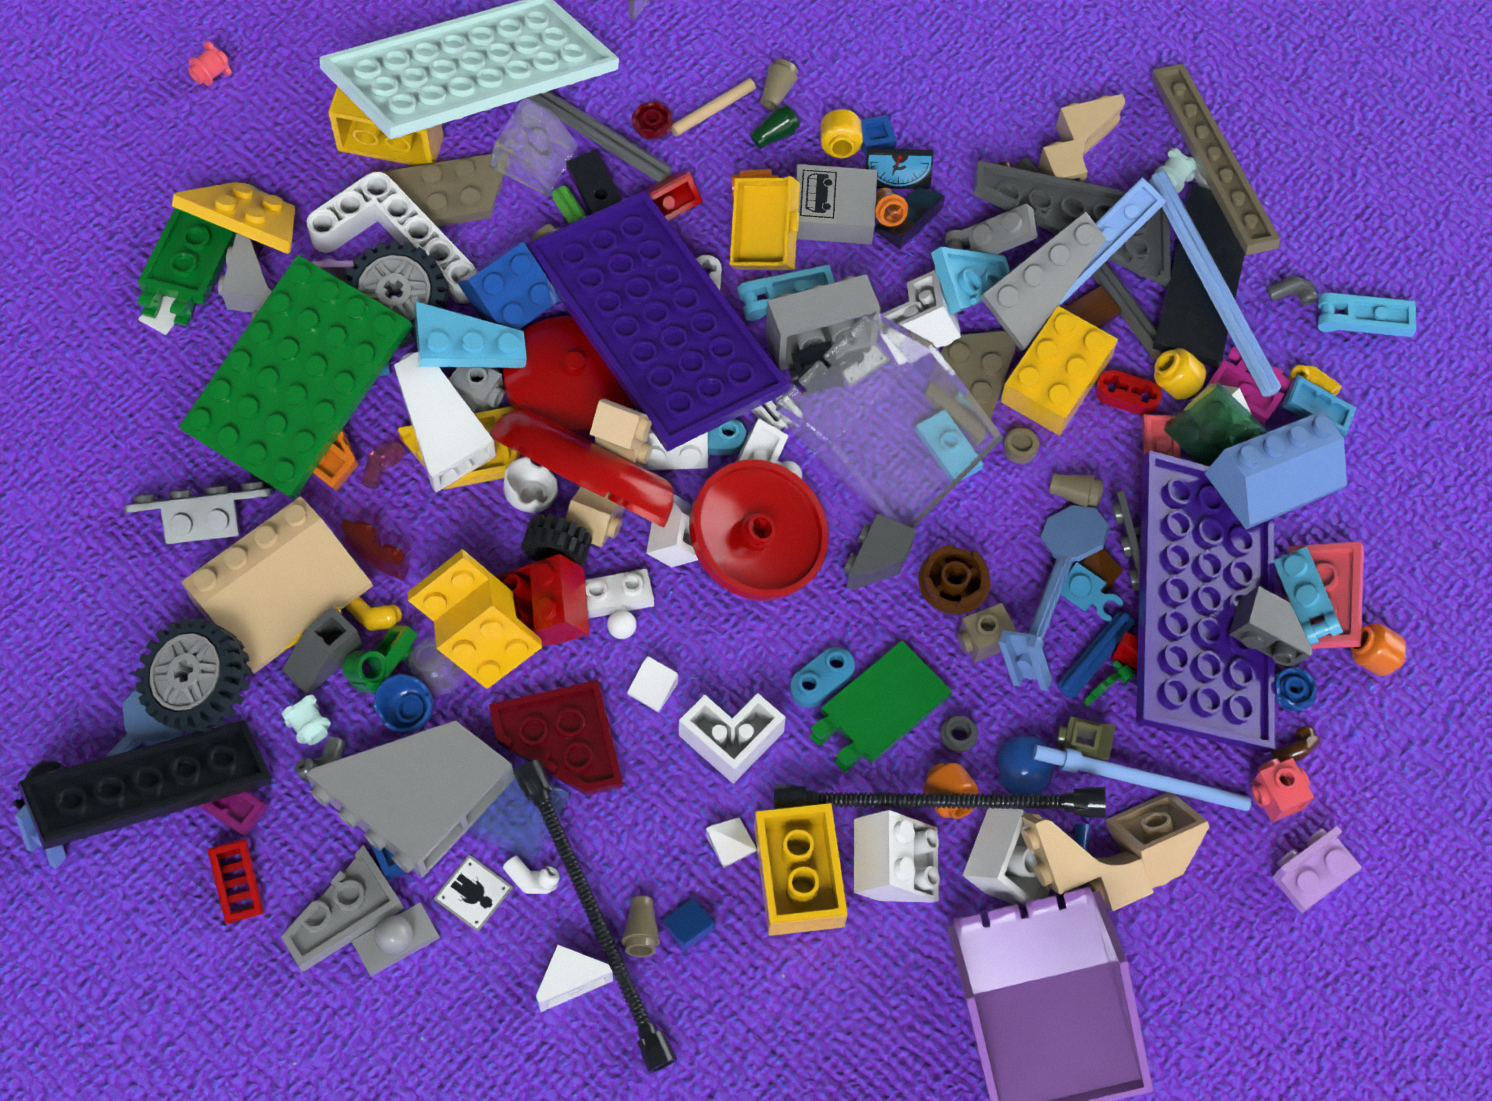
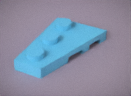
M939 247L931 252L935 273L940 280L950 315L983 302L979 296L1010 272L1007 258L1004 255Z
M415 302L414 313L419 367L525 368L527 357L524 331Z

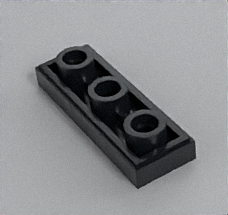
M596 150L566 161V169L590 215L622 201Z

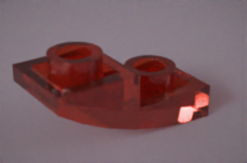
M343 520L341 527L345 540L361 558L380 571L397 579L405 580L409 571L406 554L401 549L390 544L382 546L378 531L371 524L360 520L355 523Z

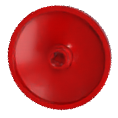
M572 316L545 319L523 330L527 357L525 368H503V387L506 397L514 410L525 409L536 412L584 438L593 437V435H590V431L600 400L607 399L630 409H635L634 404Z
M742 460L728 464L716 471L701 486L690 510V538L699 562L714 581L729 592L740 597L757 601H773L788 597L803 588L816 576L826 557L829 536L823 508L811 488L799 476L781 465L764 460Z

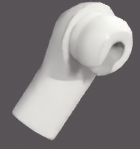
M518 856L512 857L503 866L506 873L524 893L548 894L558 886L559 872L551 866H547L546 869H541L540 871H530Z

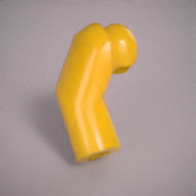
M1296 365L1290 371L1289 379L1291 380L1299 375L1335 396L1341 390V385L1317 367Z

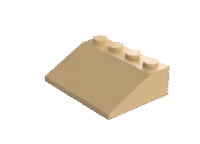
M301 496L181 581L191 601L209 622L217 624L234 634L236 639L242 642L245 647L243 651L248 653L250 660L245 664L251 668L253 674L282 654V650L296 639L294 638L313 624L332 606L334 608L338 606L341 610L373 586L372 582L322 518Z

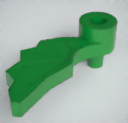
M1116 660L1112 665L1118 672L1103 681L1083 703L1088 707L1115 683L1121 680L1124 684H1127L1137 673L1128 664L1123 666Z

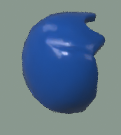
M400 673L387 677L376 688L373 708L387 728L398 733L410 734L421 730L431 719L434 700L430 690L422 681L416 677Z
M1019 735L1008 739L1001 746V750L998 751L997 765L1000 773V782L1005 788L1015 794H1029V796L1044 791L1052 779L1054 764L1032 758L1035 745L1048 747L1036 736Z

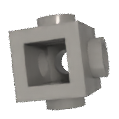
M457 367L448 379L473 413L490 411L492 407L497 408L505 395L502 374L497 368Z

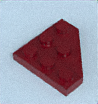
M598 680L489 704L497 744L528 762L541 760L546 773L585 796L623 788V781Z

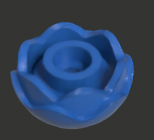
M1290 667L1275 675V701L1279 706L1289 711L1299 712L1314 704L1317 698V683L1309 672L1298 667ZM1291 688L1296 689V693H1293Z

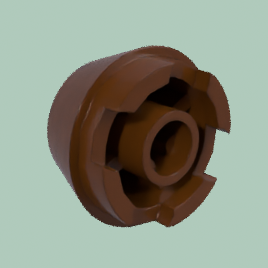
M947 545L935 550L925 559L919 570L918 583L923 597L934 610L943 615L958 616L978 608L985 601L990 591L991 578L984 559L976 551L970 552L962 548H956L954 545Z

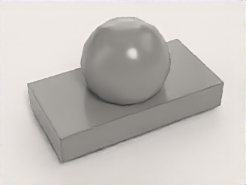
M420 902L396 916L392 915L383 918L377 927L352 940V943L370 977L438 940L440 937Z

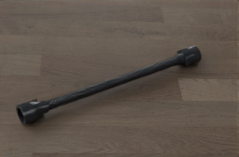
M541 760L527 762L518 767L513 774L526 798L532 801L535 807L539 808L541 817H543L547 830L551 834L550 837L553 839V843H555L554 846L557 847L558 855L561 856L560 859L563 865H565L564 868L567 869L568 877L573 882L572 885L575 887L574 890L577 891L578 899L581 900L580 903L583 909H585L584 912L587 913L588 921L591 922L590 925L593 927V931H595L594 934L597 936V940H599L598 943L601 945V949H603L607 962L612 967L613 976H616L617 985H620L619 989L622 990L623 998L628 1003L627 1007L630 1008L629 1011L632 1013V1017H635L633 1020L636 1022V1026H639L637 1033L640 1038L637 1044L641 1050V1057L649 1073L659 1071L673 1064L678 1059L664 1033L661 1030L658 1031L656 1025L650 1021V1017H647L648 1013L646 1008H643L644 1004L641 1003L642 999L637 994L638 990L633 985L634 982L631 980L632 977L629 976L630 973L627 971V967H624L625 962H623V958H620L621 953H619V949H616L617 945L615 940H612L611 931H608L609 927L604 922L605 918L600 913L601 909L596 904L595 896L590 891L591 887L586 882L585 874L580 869L581 866L579 861L576 860L575 852L570 847L569 839L564 834L565 830H563L561 822L558 821L559 817H557L553 804H551L552 797L549 792L552 791Z
M775 784L774 810L832 803V807H838L839 805L841 808L843 805L845 808L848 805L850 808L853 806L855 808L858 806L860 808L863 806L864 808H867V806L869 808H872V806L874 808H877V806L879 808H882V806L884 808L887 806L889 808L892 806L893 808L897 806L898 808L902 806L903 808L907 806L908 808H911V806L913 808H916V806L918 808H921V806L923 808H926V806L927 808H931V806L932 808H936V806L937 808H941V806L946 808L947 806L948 809L951 806L953 809L956 806L958 809L961 806L962 809H965V807L967 809H970V807L972 809H975V807L977 809H980V807L982 809H985V807L987 809L990 807L992 809L995 807L997 809L1000 807L1001 809L1005 807L1006 809L1010 807L1011 809L1015 807L1016 809L1020 807L1021 809L1025 807L1026 809L1030 807L1031 809L1035 807L1036 809H1039V807L1041 809H1044V807L1049 809L1050 807L1057 810L1061 808L1062 810L1064 809V812H1074V815L1088 818H1105L1106 816L1105 787H1084L1074 789V792H1064L1060 796L1059 794L1055 796L1054 794L1050 796L1049 794H1046V796L1044 794H1041V796L1039 794H1036V796L1034 794H1031V796L1029 794H1026V796L1024 794H1021V796L1019 794H1016V796L1014 794H1011V796L1009 794H1006V796L1005 794H1001V796L1000 794H996V796L991 794L990 796L989 793L986 795L984 793L981 795L979 793L976 795L974 793L971 795L970 793H967V795L965 793H962V795L960 793H957V795L955 793H952V795L950 793H947V795L945 793H942V795L940 793H937V795L935 793L932 795L931 793L927 795L926 793L922 795L921 793L917 795L916 793H913V795L911 793H908V795L906 793H903V795L901 793H898V795L897 793H893V795L892 793H888V795L887 793H883V795L879 793L877 795V793L872 794L871 792L869 794L867 792L864 794L862 792L859 794L857 792L854 794L852 792L849 794L847 792L844 794L843 792H840V794L838 792H835V794L833 792H830V794L828 792H825V794L821 792L819 794L815 790H807L805 786L794 784Z

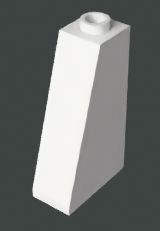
M418 351L406 354L394 365L398 384L429 480L436 493L496 457L494 440L439 367H419Z

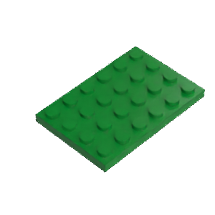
M297 255L178 428L290 499L295 500L413 324L393 310Z

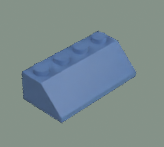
M1321 411L1224 449L1205 472V475L1247 530L1344 489L1347 485L1344 437L1324 411Z

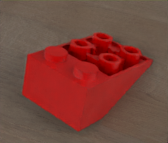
M558 554L495 576L512 591L516 618L541 638L542 646L561 644L590 634L584 567Z

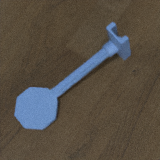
M1072 505L1048 517L1040 537L1056 561L1027 634L1003 630L998 642L1013 686L1020 687L1023 678L1038 680L1041 690L1048 691L1052 677L1042 649L1045 632L1072 563L1079 562L1102 550L1110 531L1108 523L1096 508Z
M135 689L122 703L124 728L127 734L105 757L135 750L140 744L148 746L179 738L184 732L170 728L149 716L145 711L146 707L141 705L138 699L143 694ZM25 804L15 817L26 849L33 853L42 844ZM63 845L45 850L50 866L55 869L66 859Z

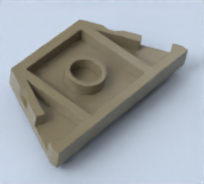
M505 151L382 172L388 175L437 227L491 218L496 206L495 200L500 195L503 177L507 167H510L511 158L510 152Z
M1006 331L961 335L960 338L954 340L951 344L944 346L925 400L936 410L942 412L946 410L956 426H961L973 437L972 442L979 447L983 445L1017 347Z

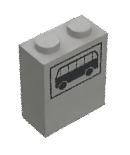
M797 164L796 177H793L800 183L797 239L872 245L875 226L877 170Z

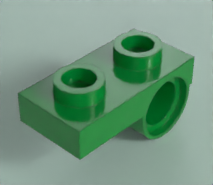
M392 626L373 651L355 650L346 655L342 664L344 676L350 681V685L360 693L375 694L376 688L387 677L392 676L391 673L397 664L409 656L413 649L412 643L418 634L409 626ZM367 659L369 671L364 676L362 673V663Z

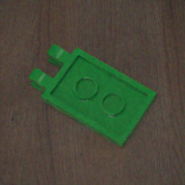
M175 208L137 281L140 290H143L137 302L138 305L144 306L141 314L156 318L160 311L162 296L176 298L170 307V313L176 314L173 322L188 326L192 318L194 304L205 305L226 262L227 249L234 244L236 233Z
M900 641L822 707L821 713L825 718L819 720L811 727L812 733L809 737L819 747L837 731L847 739L850 744L836 754L838 759L834 762L843 773L849 771L863 757L872 765L947 701L953 691L903 641Z

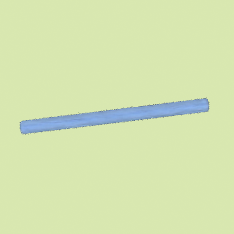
M1165 171L1154 173L1149 180V184L1167 200L1162 208L1262 396L1269 397L1277 394L1281 385L1168 174Z

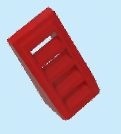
M242 839L207 849L225 924L264 914L247 840ZM241 854L242 861L221 867L220 859ZM245 869L246 876L224 881L223 874ZM248 883L249 891L228 896L226 889ZM252 898V906L231 911V903Z

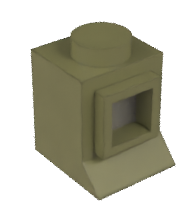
M1070 716L1066 726H1059L1055 747L1061 748V751H1064L1065 748L1081 751L1082 756L1107 762L1110 757L1116 723L1100 724Z

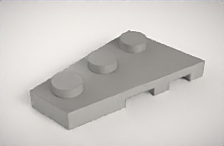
M364 845L355 853V860L344 872L339 871L330 881L332 885L319 900L312 901L281 936L302 973L352 942L355 938L377 926L383 918L392 916L404 909Z

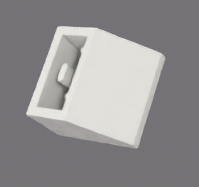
M891 810L854 819V893L877 901L932 903L939 901L938 828Z

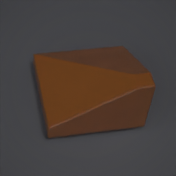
M1104 548L1086 557L1081 564L1107 583L1102 590L1104 594L1108 592L1123 572L1122 568Z

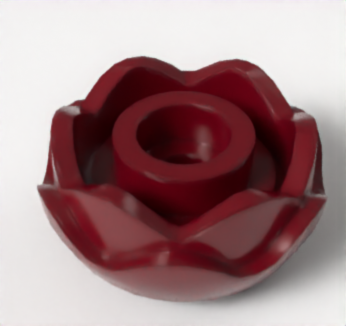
M654 101L641 104L636 112L632 114L634 130L639 136L647 140H658L665 137L673 126L670 110L660 102Z

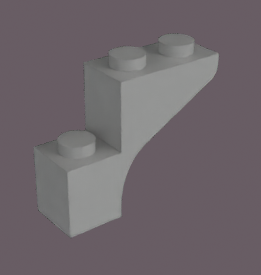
M236 233L233 246H229L227 249L226 265L228 267L226 274L220 276L218 293L223 296L227 310L253 313L252 321L272 291L265 282L250 238Z

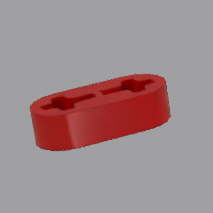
M1116 370L1102 373L1095 388L1096 396L1102 403L1138 415L1153 414L1156 412L1162 399V391L1156 383ZM1109 383L1116 384L1115 392L1108 391ZM1143 393L1149 395L1148 403L1141 401Z

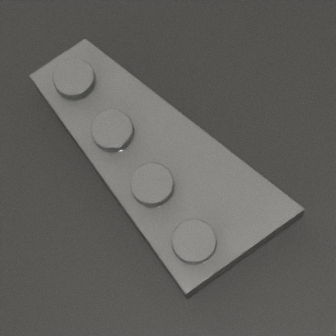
M1087 212L1077 217L979 296L1021 351L1027 348L1106 241V237Z

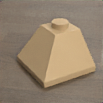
M1169 792L1105 820L1106 826L1120 852L1128 851L1142 858L1152 888L1163 886L1170 880L1184 874L1209 829L1208 821L1175 794Z

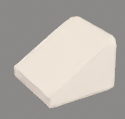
M647 656L627 694L659 712L677 686L678 674Z

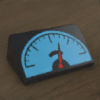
M869 148L866 153L865 169L877 170L876 188L916 189L921 187L930 189L934 151Z

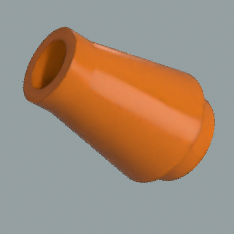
M881 188L876 192V218L885 226H897L907 217L908 204L904 198L895 194L891 189Z

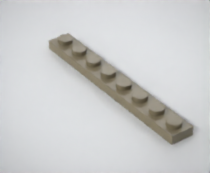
M1178 64L1153 69L1152 81L1245 255L1279 249L1280 237L1185 65Z

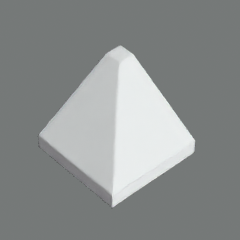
M740 817L706 828V837L723 868L757 851Z

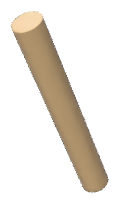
M751 78L746 79L673 123L671 132L675 137H678L756 89L754 81Z

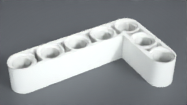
M372 172L367 174L308 216L307 228L312 245L316 250L323 253L338 249L378 221L400 245H404L407 242L413 244L416 249L420 247L426 251L428 256L431 255L435 261L439 258H445V260L436 261L444 275L448 296L456 303L466 304L470 302L457 281L475 269L474 265L385 173Z

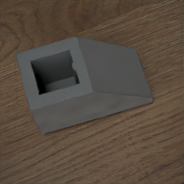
M877 514L872 525L866 523L862 529L858 543L862 544L858 555L851 553L844 569V573L848 574L846 588L856 590L899 575L914 545L917 530Z
M1260 586L1239 598L1229 633L1230 636L1242 641L1246 647L1257 649L1272 657L1276 663L1292 667L1311 656V645L1290 602Z
M332 606L303 632L284 665L283 672L307 696L310 695L342 667L343 660L348 653L363 648L358 631Z

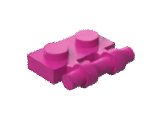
M1234 346L1227 358L1238 365L1235 366L1224 359L1207 386L1213 383L1240 388L1254 420L1265 426L1285 394L1278 391L1277 394L1269 397L1262 396L1252 375L1247 373L1249 370L1242 356ZM1274 366L1272 370L1281 385L1280 389L1287 393L1291 379L1283 375V370Z

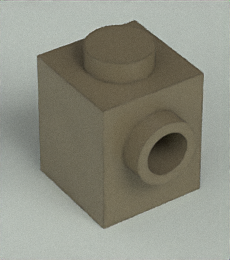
M1000 603L962 618L957 633V640L961 650L965 654L969 653L973 662L976 663L1002 652L998 642L1003 630L1017 631L1003 604Z

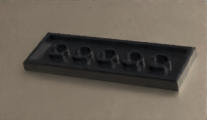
M1192 184L1185 208L1234 299H1236L1245 253L1212 191ZM1178 238L1170 270L1171 279L1166 287L1152 349L1166 352L1183 348L1203 364L1219 368L1223 359L1228 330Z
M245 720L212 728L211 731L193 733L19 781V789L42 847L46 850L271 785L272 776Z

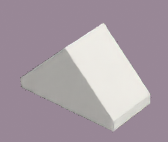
M557 945L536 995L540 1011L543 1012L612 982L613 974L610 965Z

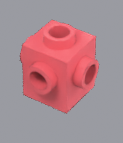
M1293 758L1281 763L1278 759L1264 763L1258 768L1259 773L1251 782L1254 800L1260 807H1264L1272 823L1306 809L1315 798L1309 788L1310 782L1306 772L1296 765Z

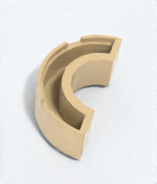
M607 399L599 401L590 435L595 436V444L640 467L642 464L645 465L652 452L653 445L648 443L651 421L646 414ZM580 486L570 501L565 521L568 523L573 521L577 523L576 527H584L586 532L591 535V544L602 547L609 537L614 539L617 537L622 526L623 519L621 516L625 508L607 499L610 494L609 492H607L604 498Z

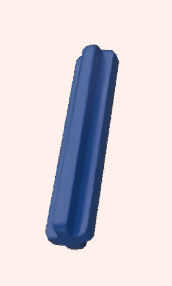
M1117 613L1058 683L1057 688L1063 696L1075 698L1115 651L1126 631L1130 633L1134 628L1135 621L1128 613Z

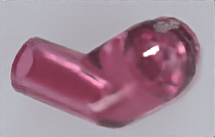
M396 442L388 443L370 452L361 482L363 486L371 489L379 487L382 472L397 465L403 458L404 448L401 444Z

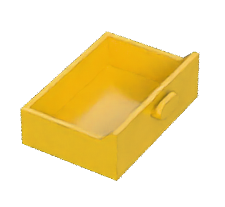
M792 176L785 178H735L730 266L734 269L795 270L796 242L799 228L800 183Z

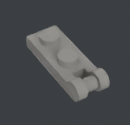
M1024 204L964 230L949 231L945 234L946 247L963 250L964 246L970 244V248L966 249L968 251L997 255L1037 238L1034 210L1028 204Z

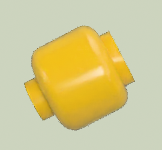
M838 109L827 113L822 118L819 126L820 142L826 154L842 159L855 155L861 149L863 143L862 126L857 114L850 110Z
M1177 348L1168 350L1159 356L1155 363L1154 379L1157 385L1170 396L1182 400L1192 397L1202 389L1206 379V369L1203 363L1189 351Z

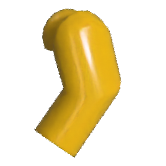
M358 597L346 607L370 631L389 629L402 619L401 609L394 604L371 608L362 598Z

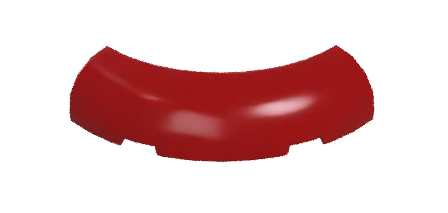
M525 409L510 411L501 417L491 429L489 435L493 440L514 451H518L537 464L605 498L607 492H609L610 494L607 499L663 528L665 527L672 510L674 498L672 486L666 479L533 411Z

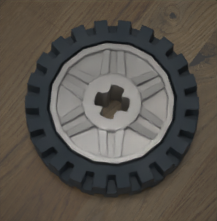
M390 241L388 246H385L384 242L376 244L377 249L371 250L369 247L363 251L364 256L362 258L357 256L354 259L353 268H348L346 272L347 279L344 282L408 319L413 326L399 346L401 348L408 347V343L414 342L416 345L415 302L447 310L448 291L444 275L431 255L428 256L426 251L420 247L414 248L411 243L405 242L404 245H400L398 241ZM391 292H394L396 294L401 292L402 296L399 298L395 295L390 297L389 294Z
M189 618L181 619V624L173 622L168 625L169 632L161 629L156 634L159 639L158 643L150 640L146 645L151 653L149 655L141 654L139 659L140 662L145 664V668H137L136 677L143 680L136 683V691L143 694L138 699L141 705L146 707L145 711L147 714L155 718L154 720L182 732H207L212 730V725L219 727L225 723L223 715L231 718L236 713V710L232 707L233 703L241 705L245 698L238 694L240 690L248 691L250 683L244 680L243 677L251 676V668L244 664L250 660L248 653L243 651L245 647L242 642L223 627L195 618V620Z

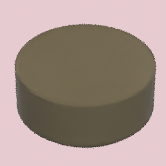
M1022 427L1009 431L1003 444L1005 456L1017 464L1031 462L1036 457L1039 449L1037 435L1030 429Z

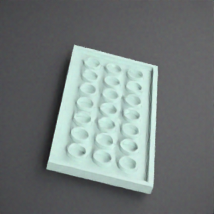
M520 0L320 57V69L389 139L403 137L406 134L432 128L442 123L461 119L481 111L491 110L494 107L517 102L521 99L546 93L566 85H572L592 77L601 76L618 70L619 58L554 0Z

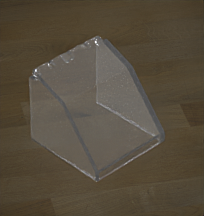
M874 311L870 317L865 314L848 330V333L855 342L851 345L842 336L823 355L831 366L827 369L818 360L798 380L806 390L801 393L793 385L788 393L782 395L776 401L778 407L775 410L780 415L781 420L811 452L877 514L914 528L1004 437L933 342Z

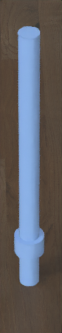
M1035 745L1032 758L1034 760L1059 765L1060 770L1077 773L1079 770L1243 811H1249L1252 799L1249 796L1082 756L1081 751L1069 748L1061 751L1041 745Z

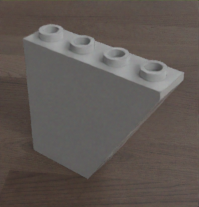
M456 720L318 766L306 774L312 786L310 793L320 804L325 807L329 803L339 810L337 815L350 828H354L356 825L366 832L364 836L372 846L379 851L385 847L394 855L392 857L393 861L403 871L409 873L413 870L422 878L515 780L512 764Z

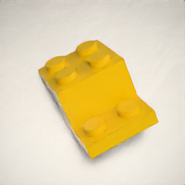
M463 549L407 592L408 601L434 622L436 649L486 689L490 688L542 648L541 638L516 618L512 591Z

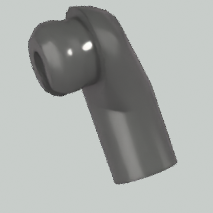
M1290 276L1266 287L1272 302L1291 295L1299 298L1301 304L1307 306L1313 304L1318 298L1315 285L1311 281L1298 276Z
M328 737L322 755L313 760L310 758L299 760L295 767L296 774L302 781L310 783L306 774L313 768L339 760L346 742L337 737Z

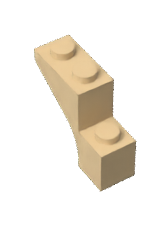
M1123 94L1102 96L1093 101L1080 104L1071 103L1061 108L1056 129L1062 142H1054L1043 147L1038 165L1041 174L1085 183L1088 171L1083 156L1119 124L1120 112L1125 105Z
M1028 813L1021 816L1025 829L1022 830V836L1028 849L1035 854L1038 864L1034 866V870L1042 886H1046L1058 894H1063L1087 883V887H1090L1091 892L1100 890L1106 908L1112 911L1154 893L1142 858L1128 851L1110 857H1092L1052 821L1042 818L1036 813Z

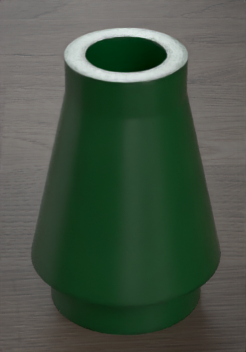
M784 105L781 108L777 106L749 135L756 147L761 150L767 145L794 135L795 130L800 127V123L789 106Z

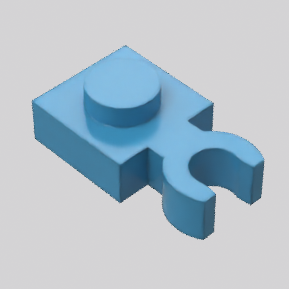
M1078 562L1068 573L1060 593L1062 597L1085 613H1087L1092 605L1095 606L1100 618L1106 622H1110L1113 619L1104 611V607L1108 602H1114L1120 607L1124 605L1122 599L1117 595H1105L1102 593L1107 583Z

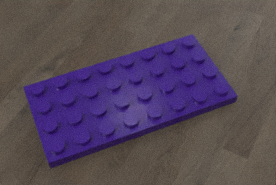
M642 191L527 243L529 251L552 284L561 302L638 412L648 416L651 421L650 429L666 452L788 393L789 383L646 191Z
M1149 450L1142 456L1136 723L1269 753L1275 749V661L1272 657L1257 649L1246 647L1242 641L1230 636L1229 633L1239 598L1258 586L1275 594L1273 562L1274 518L1246 530L1205 475L1210 466Z

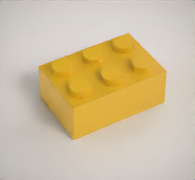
M337 86L328 111L337 151L413 166L436 163L444 138L442 124L406 134L403 137L389 139Z
M1057 306L1004 384L1001 402L1061 436L1112 359L1118 339L1064 308Z
M832 803L756 811L754 830L768 936L845 927L848 913Z

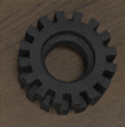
M539 514L537 517H531L521 549L525 551L524 553L527 556H532V560L535 562L561 554L583 567L592 538L584 527H576L577 523L573 521L568 523L565 521L566 518L560 516L559 519H555L554 515L547 514V517H545L543 514Z

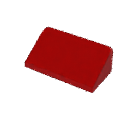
M678 171L644 190L668 221L703 202L690 172Z

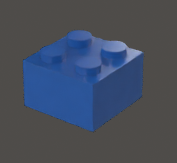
M524 241L508 245L457 281L481 320L517 330L560 301L552 284Z

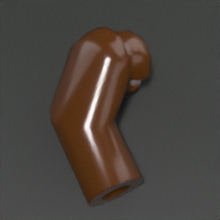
M1312 726L1301 727L1295 732L1297 742L1272 750V755L1280 763L1291 758L1295 762L1300 761L1319 746L1320 737L1315 734V729Z

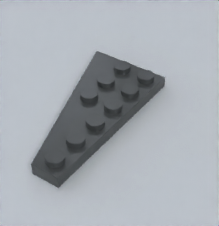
M979 160L974 167L973 195L1006 211L1028 204L1034 210L1035 224L1054 234L1059 233L1084 212H1087L1093 222L1096 223L1127 193L1122 190ZM1161 207L1108 260L1166 287L1171 279L1170 222Z

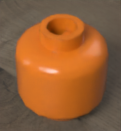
M1377 622L1362 626L1361 647H1350L1353 661L1377 676H1387L1403 665L1406 658V642L1404 638Z
M939 763L933 766L928 771L927 779L923 785V793H926V795L928 793H931V795L933 793L936 795L937 793L941 795L942 793L946 795L947 793L951 795L952 793H955V795L957 793H960V795L962 793H965V795L967 793H970V795L972 793L975 795L979 793L975 781L964 767L958 763ZM937 806L934 808L939 816L953 819H961L974 810L971 807L970 809H967V807L962 809V806L960 809L957 806L954 809L952 806L949 809L947 806L946 808H942V806L941 808H937Z

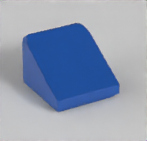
M693 898L661 920L683 952L715 931L714 921Z

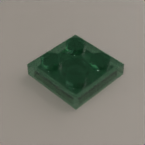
M1218 381L1164 425V431L1197 463L1211 466L1224 449L1266 433V428Z

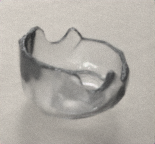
M435 637L425 638L416 644L406 659L408 675L422 681L430 690L432 696L451 693L461 685L466 674L464 670L436 649Z

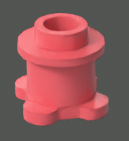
M206 41L203 44L206 51L197 58L191 57L188 60L190 65L188 72L198 84L204 83L207 86H211L214 83L213 79L220 73L229 76L232 74V71L229 68L227 56L215 48L210 41Z

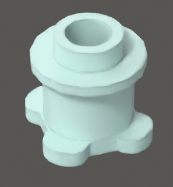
M1171 148L1168 152L1169 159L1165 162L1164 166L1158 167L1154 173L1165 171L1177 193H1179L1184 188L1185 181L1190 182L1195 177L1193 171L1196 170L1198 165L1194 158L1185 156L1177 148Z
M314 695L304 697L300 702L287 707L282 712V716L285 719L284 723L288 728H294L297 733L296 740L300 744H317L328 734L327 730L331 722L329 719L321 716L318 711L319 706L316 703L317 699Z

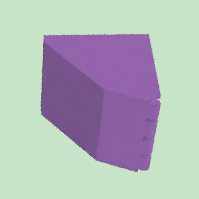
M1090 887L1063 893L1066 905L1063 908L1058 907L1057 898L1054 895L1025 902L1028 914L1025 917H1021L1018 904L987 911L990 922L988 926L982 925L980 913L953 919L954 925L947 927L990 1101H1116L1153 1092L1128 962L1100 890L1091 892Z

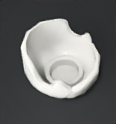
M523 457L512 461L506 468L503 491L507 501L514 508L524 512L536 513L551 507L557 498L558 485L557 479L549 469L543 466H536L531 462L530 458Z

